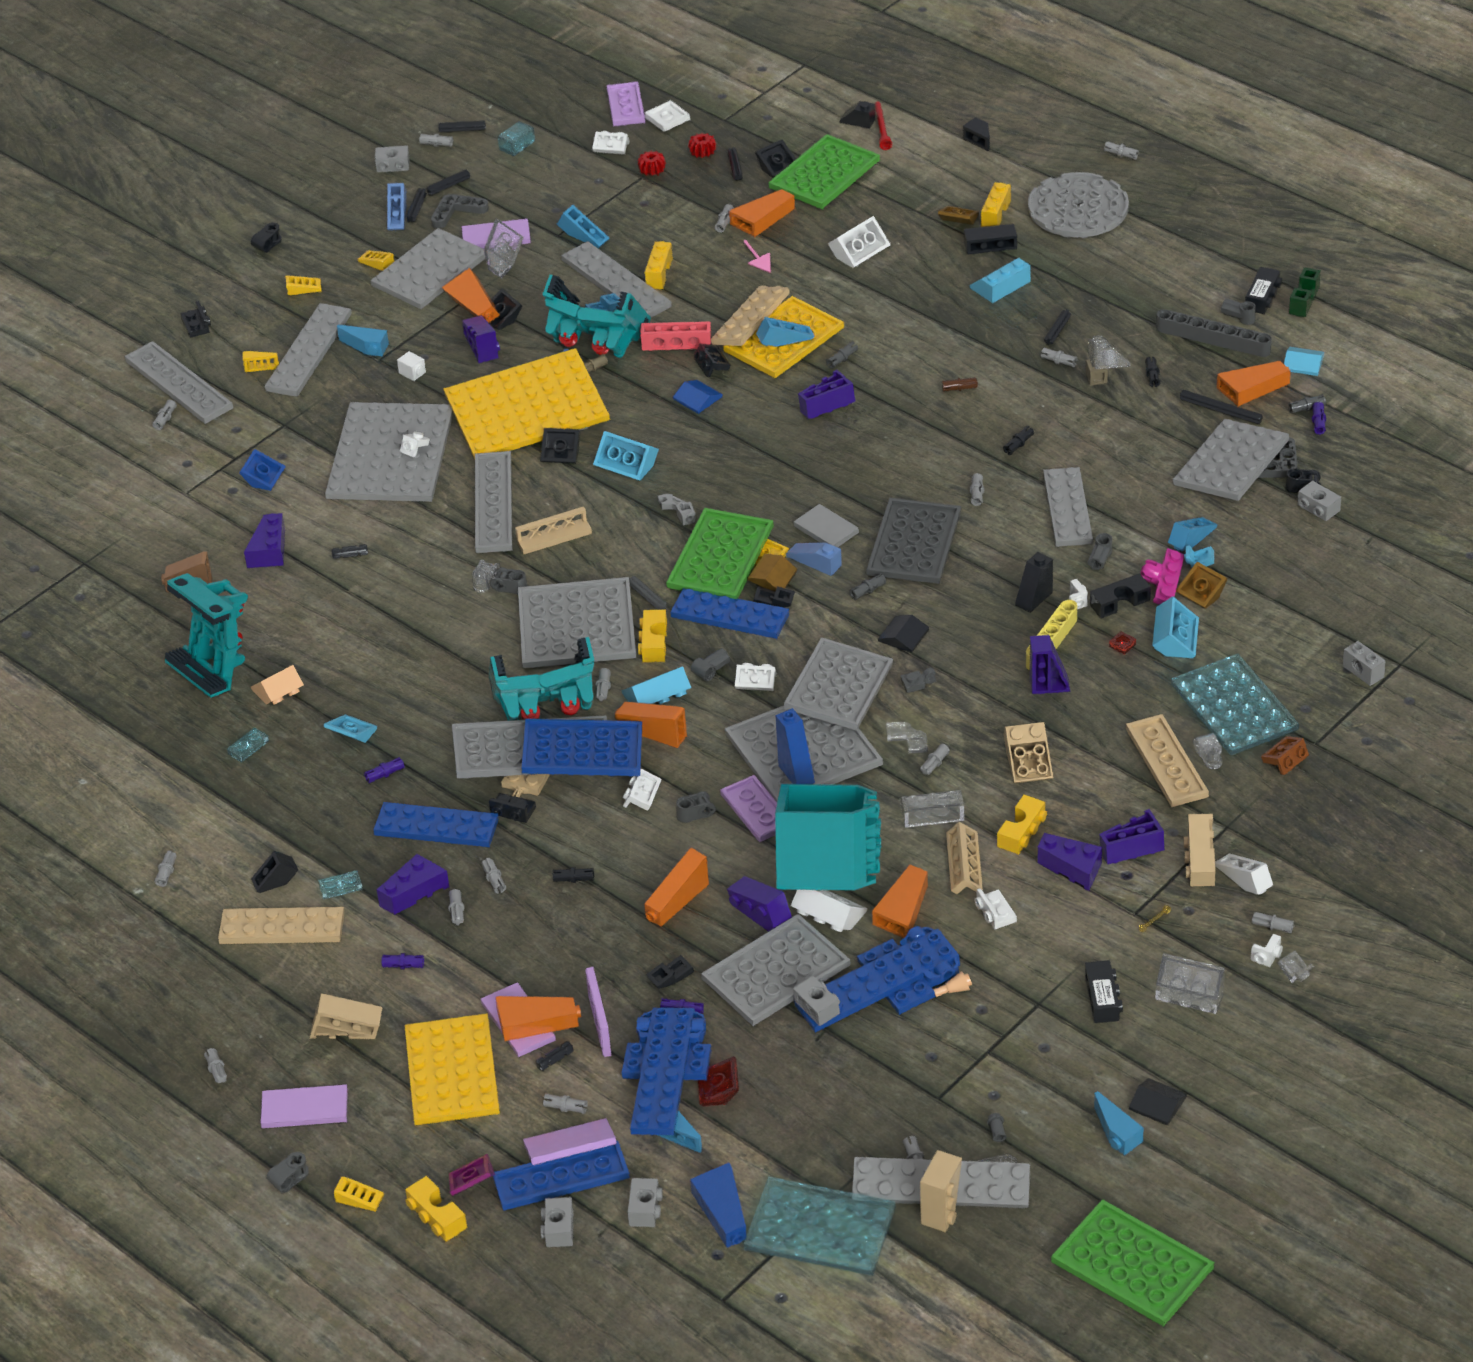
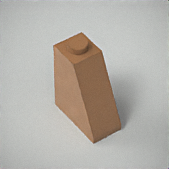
M207 551L166 566L165 574H162L161 577L162 585H165L166 592H169L167 590V580L186 573L192 577H199L206 583H212Z

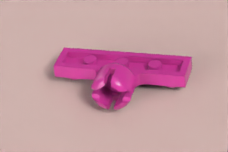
M1167 548L1162 564L1151 559L1145 561L1146 564L1142 566L1140 574L1148 583L1156 585L1153 598L1154 603L1160 605L1172 596H1175L1184 554Z

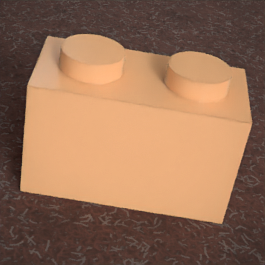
M294 665L251 686V689L265 704L272 702L275 705L284 700L282 696L286 694L292 696L300 692L299 687L304 684Z

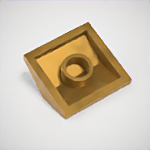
M946 206L938 211V215L941 220L974 225L979 211Z
M764 554L749 575L748 581L776 591L777 586L781 588L787 587L797 572V568L782 555Z
M1196 562L1176 589V593L1206 609L1219 599L1228 579L1205 565Z

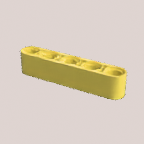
M1073 600L1063 601L1037 636L1050 635L1057 649L1077 622V603ZM1030 645L1026 650V668L1030 670Z

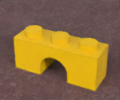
M994 183L981 210V227L1000 225L1002 210H1007L1011 202L1010 184Z
M655 241L645 270L646 283L654 289H663L666 269H670L673 259L671 242Z
M643 610V618H640V629L642 630L639 631V642L642 643H638V654L642 655L643 662H665L666 610Z
M1023 795L1015 806V821L1018 823L1008 820L1004 822L997 832V847L1019 855L1022 849L1028 846L1031 836L1037 833L1040 823L1044 822L1047 817L1045 802Z
M427 1176L405 1189L407 1197L405 1202L410 1210H415L423 1223H428L436 1236H441L447 1242L467 1229L465 1214L453 1202L442 1207H436V1205L441 1203L440 1190Z

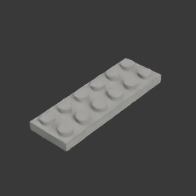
M1080 467L1043 470L1056 547L1093 544Z

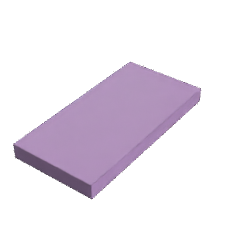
M638 82L606 85L613 126L645 123Z
M528 219L462 226L463 240L482 249L531 243Z
M755 775L720 789V795L759 842L776 835L775 811L777 802Z
M589 967L585 970L588 997L602 1054L604 1057L611 1056L608 1024L594 968Z
M518 982L481 998V1004L501 1033L502 1029L495 997H528ZM553 1032L507 1042L516 1055L520 1057L556 1041Z
M347 1085L262 1091L261 1127L273 1128L347 1122L348 1087Z
M605 1118L523 1139L532 1165L614 1145L616 1144V1139Z

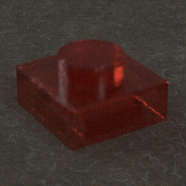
M1122 631L1109 641V647L1124 655L1136 645V638Z

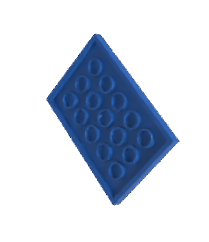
M525 719L522 773L640 776L642 721Z

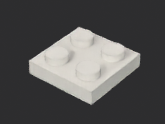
M670 100L645 112V118L665 132L690 120V114Z

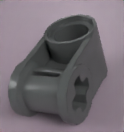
M504 567L498 568L496 577L490 582L491 587L495 591L514 593L518 595V587L528 586L524 571Z
M702 791L678 798L676 801L677 819L680 822L688 823L713 815L716 808L710 802L709 794Z
M301 1152L290 1154L269 1170L267 1180L281 1193L290 1191L293 1186L305 1179L309 1174L305 1155Z

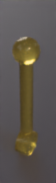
M1165 905L1162 911L1151 920L1141 924L1139 930L1145 932L1147 927L1165 913L1169 914L1171 907Z

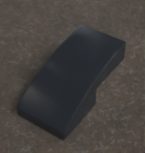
M758 586L753 602L778 607H791L795 591L778 586L776 591Z
M680 955L666 966L662 962L647 973L646 976L658 989L681 981L695 971L686 959Z

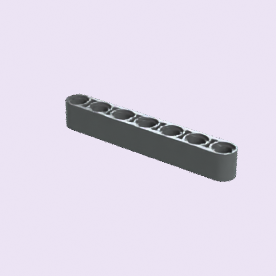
M1165 309L1157 312L1156 329L1161 333L1260 357H1267L1271 354L1272 338L1269 334Z

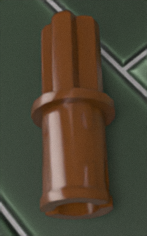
M958 377L955 380H942L943 392L959 390L960 392L961 389L977 388L978 386L977 378L960 379Z

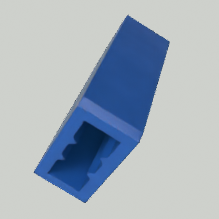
M793 708L775 715L779 768L792 784L815 783L803 720Z
M724 1164L690 1179L692 1195L725 1246L728 1248L746 1240V1225L731 1164Z

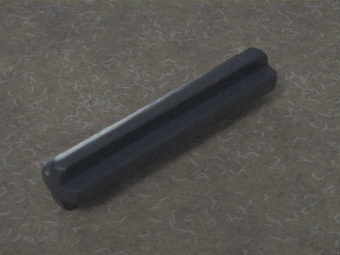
M486 122L439 123L438 129L440 133L485 130Z
M735 147L729 148L728 156L734 180H742L737 150Z
M463 170L426 188L427 193L432 196L470 178V172Z
M419 188L406 216L408 222L411 221L413 223L417 218L426 196L424 188Z
M1068 309L1061 312L1044 338L1046 345L1055 342L1070 319L1071 313Z

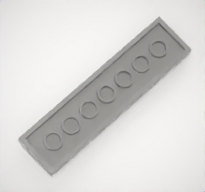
M588 241L561 255L563 262L607 294L615 293L619 298L622 295L621 292L632 294L651 318L672 307L669 299Z
M320 303L266 383L265 391L298 397L338 336L337 325L346 324L352 314L351 309Z
M153 341L125 356V361L204 424L233 409V403Z
M511 451L475 454L476 553L513 551Z
M854 1157L852 1201L921 1204L920 1181L932 1160ZM962 1161L956 1205L1029 1208L1030 1163Z

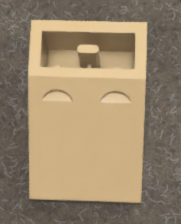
M1044 722L1005 727L1003 735L1014 783L1053 779Z

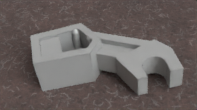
M673 494L658 496L659 504L661 503L662 510H676L683 526L696 523L695 511L691 502H685L673 496Z

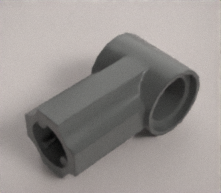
M1229 299L1223 301L1221 307L1223 314L1239 318L1240 322L1245 325L1255 322V304L1253 302L1239 303Z
M1101 533L1096 536L1095 546L1088 559V565L1094 570L1099 571V569L1104 568L1107 558L1112 554V536L1110 534Z
M723 648L718 649L705 659L697 658L691 665V671L703 680L710 681L718 669L730 662V657L726 650Z

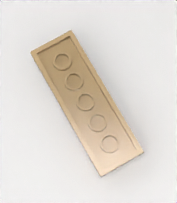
M759 286L711 338L712 345L742 346L760 327L764 317H769L790 294L789 288Z
M1163 714L1126 724V731L1171 807L1209 797L1208 789Z
M344 907L223 909L218 937L219 944L341 942L345 913Z

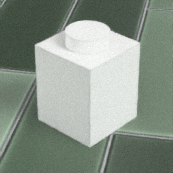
M410 351L397 359L399 374L413 381L426 373L424 359Z

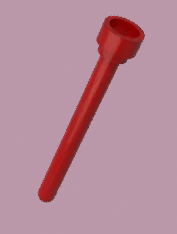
M877 101L875 102V110L881 135L879 146L882 150H889L892 147V140L887 136L881 103Z

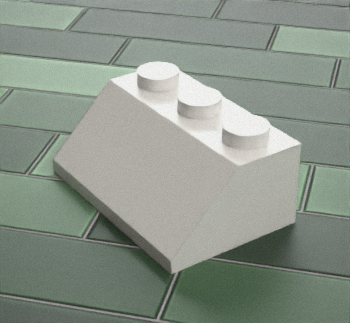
M872 216L829 242L828 245L837 259L854 268L890 246V243L876 219Z
M797 890L791 904L792 907L797 909V913L804 916L812 915L814 916V921L821 924L827 922L831 924L832 929L839 932L851 930L868 909L828 890Z

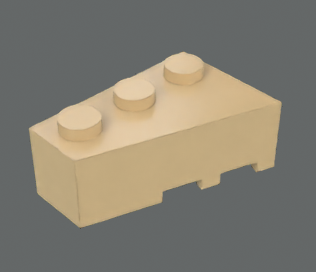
M1188 814L1187 836H1184L1183 843L1184 849H1188L1184 853L1185 863H1189V866L1185 868L1186 878H1190V886H1215L1213 814Z
M321 993L313 1018L310 1038L316 1039L317 1035H329V1039H336V1036H348L349 1039H375L380 1024L382 1007Z
M937 1150L920 1181L922 1225L946 1232L949 1225L954 1224L957 1215L955 1208L962 1164L961 1157Z

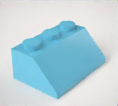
M1017 258L969 285V288L991 303H994L1030 282L1031 265Z
M604 431L593 465L641 481L653 467L659 449Z
M1172 596L1156 607L1152 646L1167 657L1194 658L1196 656L1199 617Z
M680 667L624 689L622 694L628 702L646 704L658 702L660 705L670 701L669 697L675 695L677 698L687 694L686 690L690 689L691 685L684 668Z

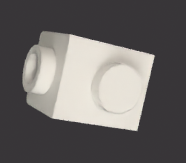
M420 432L403 435L400 452L416 457L418 447L428 446L430 439L424 437V434Z
M1077 579L1071 580L1069 600L1077 603V609L1086 607L1088 594L1086 587L1081 585Z
M1273 934L1266 947L1253 944L1251 960L1270 967L1275 958H1279L1282 953L1283 946L1280 945L1281 936Z

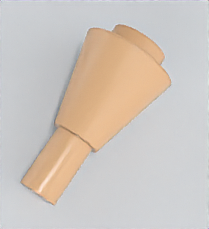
M961 971L946 982L945 985L933 989L935 997L945 993L968 991L972 982L968 973L964 974Z

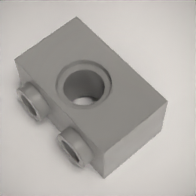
M408 146L376 148L375 162L377 172L409 170L410 157Z
M1311 481L1298 491L1297 505L1327 521L1340 511L1341 496Z
M1359 641L1344 649L1343 667L1369 686L1384 678L1386 660Z
M814 976L793 988L795 1002L819 1026L840 1014V1001L836 994H831L824 982L818 981Z
M632 1178L628 1205L630 1227L656 1226V1218L661 1216V1206L658 1205V1201H662L663 1188H659L658 1179Z
M572 1197L545 1199V1208H541V1219L545 1221V1225H541V1239L545 1238L546 1247L573 1246Z

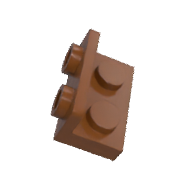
M1285 736L1264 753L1261 758L1263 763L1278 765L1280 774L1285 775L1308 757L1309 753L1303 738Z

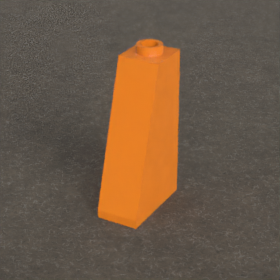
M781 189L729 211L730 225L756 237L795 209L794 195Z
M470 268L442 287L452 300L473 316L482 315L488 323L499 316L478 277Z
M1281 361L1222 372L1217 374V389L1235 405L1240 406L1290 384L1291 370Z
M624 702L615 712L616 721H642L643 737L678 748L687 736L685 708Z
M693 848L687 851L645 902V915L650 922L663 926L709 885L707 856Z
M913 865L907 867L872 910L874 926L902 938L906 937L908 931L914 927L928 887L927 871Z
M495 997L504 1041L579 1027L578 1018H581V1011L579 1005L575 1006L573 997Z

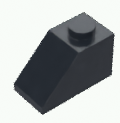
M859 101L845 111L840 119V123L870 129L876 120L875 104Z
M975 117L963 125V139L989 151L990 135L988 123Z
M273 851L251 880L256 891L262 893L288 884L297 873L298 868L293 857Z

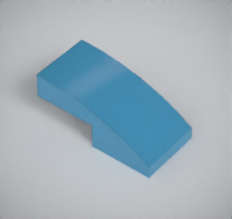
M615 293L600 296V302L585 304L584 308L613 312L617 309L616 306H619L617 303L620 298Z

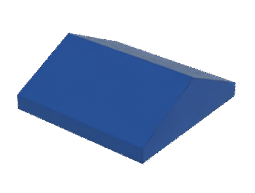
M699 380L685 381L673 396V400L699 414L722 398L723 394Z
M254 449L239 474L253 488L271 491L286 466Z

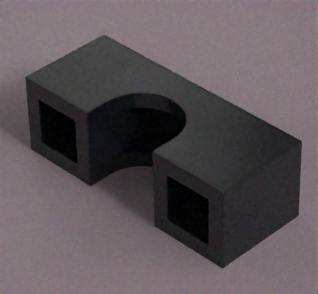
M1140 573L1090 591V606L1101 619L1117 613L1119 600H1127L1133 606H1137L1151 599V586Z

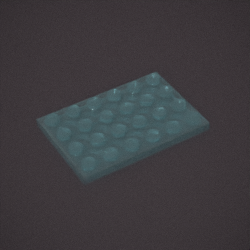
M1238 653L1171 678V685L1230 755L1299 730V723Z
M768 1176L744 1242V1250L873 1276L896 1208V1202Z

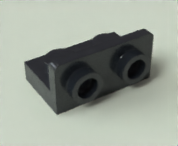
M196 301L197 309L180 313L190 338L210 333L208 327L211 325L210 318L206 314L205 307H201L199 301Z
M699 344L698 349L695 351L694 359L706 377L711 376L713 369L729 371L731 364L717 345Z
M499 793L496 799L490 798L489 800L490 813H497L500 817L527 823L536 808V802Z

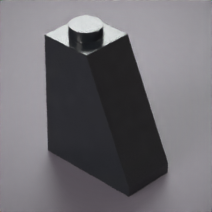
M1037 552L1026 562L1015 606L1029 613L1053 593V559L1040 552Z

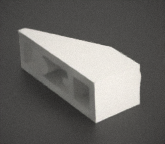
M1230 853L1215 862V866L1245 891L1258 895L1266 892V889L1273 886L1266 863Z

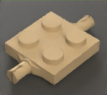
M550 774L504 776L501 783L502 787L514 791L512 796L519 798L522 794L538 796Z

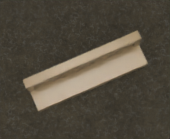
M584 506L515 527L517 544L523 555L592 534L591 527L587 522ZM581 514V519L572 520L576 515ZM559 520H565L562 525H555ZM547 525L545 530H538L541 526ZM530 531L528 535L521 537V532Z
M958 822L946 832L951 891L958 894L965 887L975 892L980 888L983 890L978 832Z

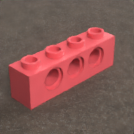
M710 321L641 323L642 350L698 349L699 344L711 345Z

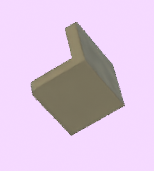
M1087 359L1086 375L1090 386L1106 384L1108 381V369L1106 365L1092 367L1090 359Z

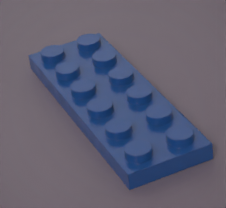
M684 588L671 610L672 618L775 639L778 638L789 616L788 608L738 598L733 599L727 596H718L708 592L703 593Z
M383 802L374 827V835L490 847L499 816L497 813Z
M618 1141L614 1145L536 1165L528 1163L494 1172L495 1175L493 1176L503 1211L630 1178Z

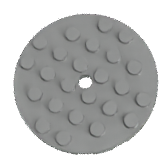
M1085 172L1061 174V177L1055 179L1050 177L1042 181L1039 187L1034 188L1028 199V211L1032 220L1044 230L1065 238H1087L1106 233L1120 225L1126 218L1129 210L1128 195L1117 182L1112 179L1110 181L1105 180L1102 175Z

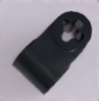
M267 224L258 233L253 235L251 245L265 253L269 252L282 241V237L279 234V224Z
M1289 469L1286 475L1285 489L1288 492L1297 493L1311 481L1321 485L1319 482L1321 475L1319 471L1314 469Z

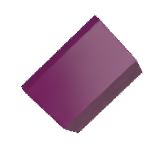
M488 1154L449 1173L450 1193L452 1196L495 1175Z

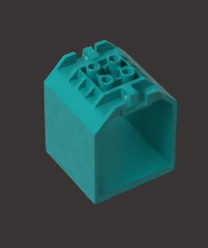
M781 784L775 811L777 889L857 890L876 883V875L868 874L880 873L881 818H878L880 803L868 799H877V792L860 785Z

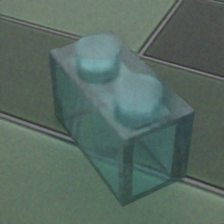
M520 121L498 136L499 150L512 156L517 155L535 141L534 127Z

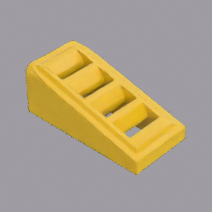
M368 250L358 258V262L383 271L394 263V255L389 252Z
M286 276L288 295L322 291L320 278Z
M243 351L245 372L276 369L279 365L278 354Z
M342 1176L334 1190V1196L337 1203L376 1212L384 1192ZM370 1196L373 1197L372 1201L368 1202Z

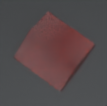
M735 1056L710 1066L707 1080H698L699 1099L702 1107L726 1105L739 1092L737 1060Z

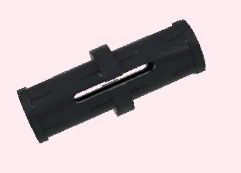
M1147 357L1145 364L1149 385L1153 387L1154 382L1155 387H1158L1161 382L1156 358L1152 357L1151 361V357Z
M1025 426L1018 434H1014L1012 440L1003 446L1004 452L1012 455L1019 447H1023L1025 441L1034 435V430L1032 428L1029 429L1030 426Z
M571 867V869L563 870L553 869V882L571 881V883H576L577 881H594L595 877L594 868L576 869V867Z

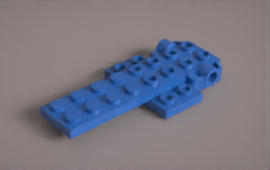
M915 926L908 931L906 937L900 941L899 946L892 938L858 955L857 960L861 967L825 984L827 990L831 994H836L840 1001V1014L819 1026L795 1000L794 1003L814 1032L885 997L900 1015L934 998L935 991L932 987L949 981L959 973V954L939 929L934 930L930 927L921 928L920 926Z
M653 1008V1010L643 1013L641 1017H638L637 1034L639 1043H627L622 1068L623 1079H639L630 1131L634 1135H674L683 1081L707 1080L712 1049L711 1044H702L706 1034V1019L703 1014L696 1012L694 1008Z

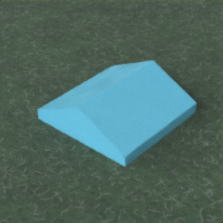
M1289 347L1286 352L1284 365L1289 367L1291 372L1318 376L1325 352Z
M346 714L324 723L325 728L366 743L377 730L376 725Z

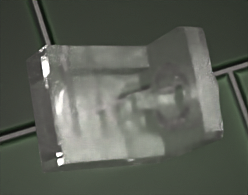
M1296 950L1277 962L1291 983L1298 979L1302 982L1311 975L1309 971L1314 967L1312 963L1307 966Z

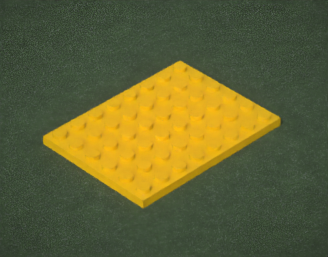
M576 348L444 388V394L474 459L475 454L512 451L543 441L544 428L583 429L610 420L609 413Z

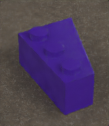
M480 315L462 320L464 336L478 363L499 358L498 351H500L498 341H496V332L484 317Z
M837 369L833 371V375L829 378H822V382L818 385L812 384L798 393L800 412L808 419L816 418L818 415L832 412L834 409L845 407L855 402L853 383Z
M282 513L264 514L244 551L247 568L284 565L285 526Z
M1050 635L1030 636V683L1032 694L1071 692L1067 672Z
M1150 809L1145 810L1144 815L1138 818L1135 816L1130 818V822L1123 826L1118 824L1099 834L1102 857L1107 865L1165 850L1164 830Z
M1044 833L1038 845V864L1056 874L1061 873L1067 876L1069 881L1073 883L1076 881L1083 885L1085 890L1090 891L1102 864V847Z
M416 854L377 889L379 906L395 915L415 905L417 900L425 896L429 898L433 896V892L441 888L444 890L449 888L447 870Z
M745 876L727 888L729 901L732 906L768 932L792 918L785 893L781 890Z

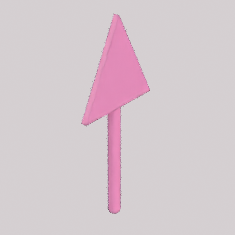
M744 240L745 245L757 258L748 262V264L771 273L770 253L759 257L747 240Z

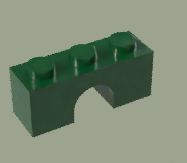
M1303 268L1299 277L1298 288H1294L1290 296L1289 314L1298 317L1307 316L1320 287L1321 270Z

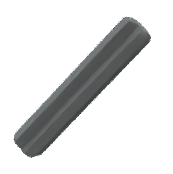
M636 576L629 577L630 586L657 610L667 608V603Z

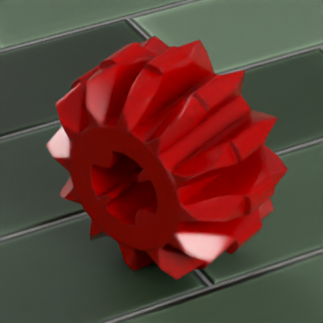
M709 133L695 134V136H691L688 147L691 155H695L696 158L709 157L716 150V142Z
M658 151L644 152L638 158L639 170L641 173H645L646 176L659 175V173L664 172L666 161L663 153H658Z

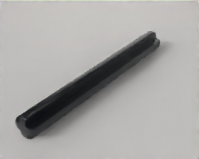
M1182 390L1180 393V400L1255 424L1262 422V414L1187 390Z

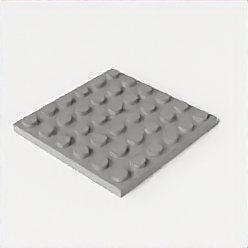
M629 577L518 587L523 668L575 664L574 656L578 653L577 640L586 637L590 639L594 662L636 658Z
M784 706L725 728V735L776 802L778 801L781 784H792L778 766L775 715L787 711V709H783ZM797 713L803 720L815 779L813 784H835L883 765L882 757L859 728L856 731Z

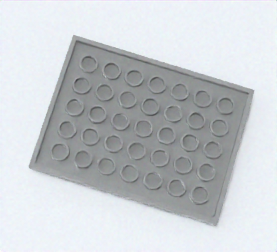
M350 402L325 492L326 499L432 502L453 417L450 405ZM413 432L423 433L424 437L430 439L429 445L418 447L416 457H411L400 452L403 435L413 434Z

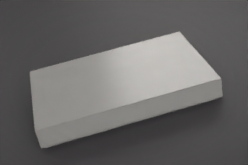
M818 504L794 521V527L820 543L826 542L837 548L859 533L858 527L821 504Z

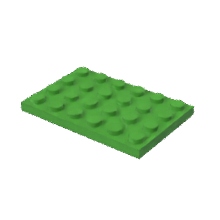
M826 134L769 182V188L776 191L782 189L793 194L795 199L823 209L880 161V155Z
M704 508L666 582L667 588L681 591L683 588L733 599L739 598L774 526L773 520Z
M1103 1199L1051 1256L1052 1263L1163 1327L1214 1268L1213 1261Z

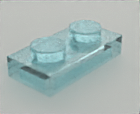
M253 728L227 748L228 754L243 762L269 742V737L257 728Z
M357 870L318 880L323 899L363 890Z

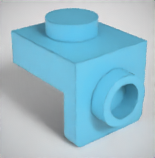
M1188 545L1186 546L1184 558L1191 567L1196 562L1207 567L1214 564V550L1210 546L1194 552L1191 546Z

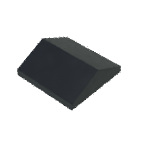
M783 139L755 152L762 170L772 178H775L796 160Z
M501 289L491 299L499 316L489 322L498 330L513 324L522 308V305Z
M544 428L540 461L576 464L579 453L580 430Z
M913 615L895 616L878 638V642L912 653L929 631V627Z
M1148 1078L1138 1086L1130 1103L1129 1110L1168 1126L1186 1099L1187 1094Z

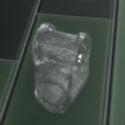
M483 559L480 560L478 566L472 572L473 588L476 592L484 593L490 589L491 580L496 577L498 568H501L499 563L492 564L487 563Z
M1212 732L1194 737L1195 750L1200 755L1205 766L1210 769L1221 767L1222 758L1220 754L1222 753V746L1219 744L1216 735Z

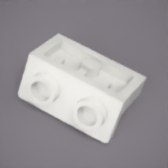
M595 132L593 152L625 154L626 147L629 144L628 135L622 132Z
M751 663L737 665L735 689L774 691V682L777 674L775 667L769 664L754 666Z
M641 769L640 776H632L628 783L631 787L626 789L622 797L625 799L623 807L626 808L631 802L648 811L662 779Z
M981 888L976 890V907L982 910L986 922L990 923L994 930L1017 922L1016 914L999 889L984 894Z

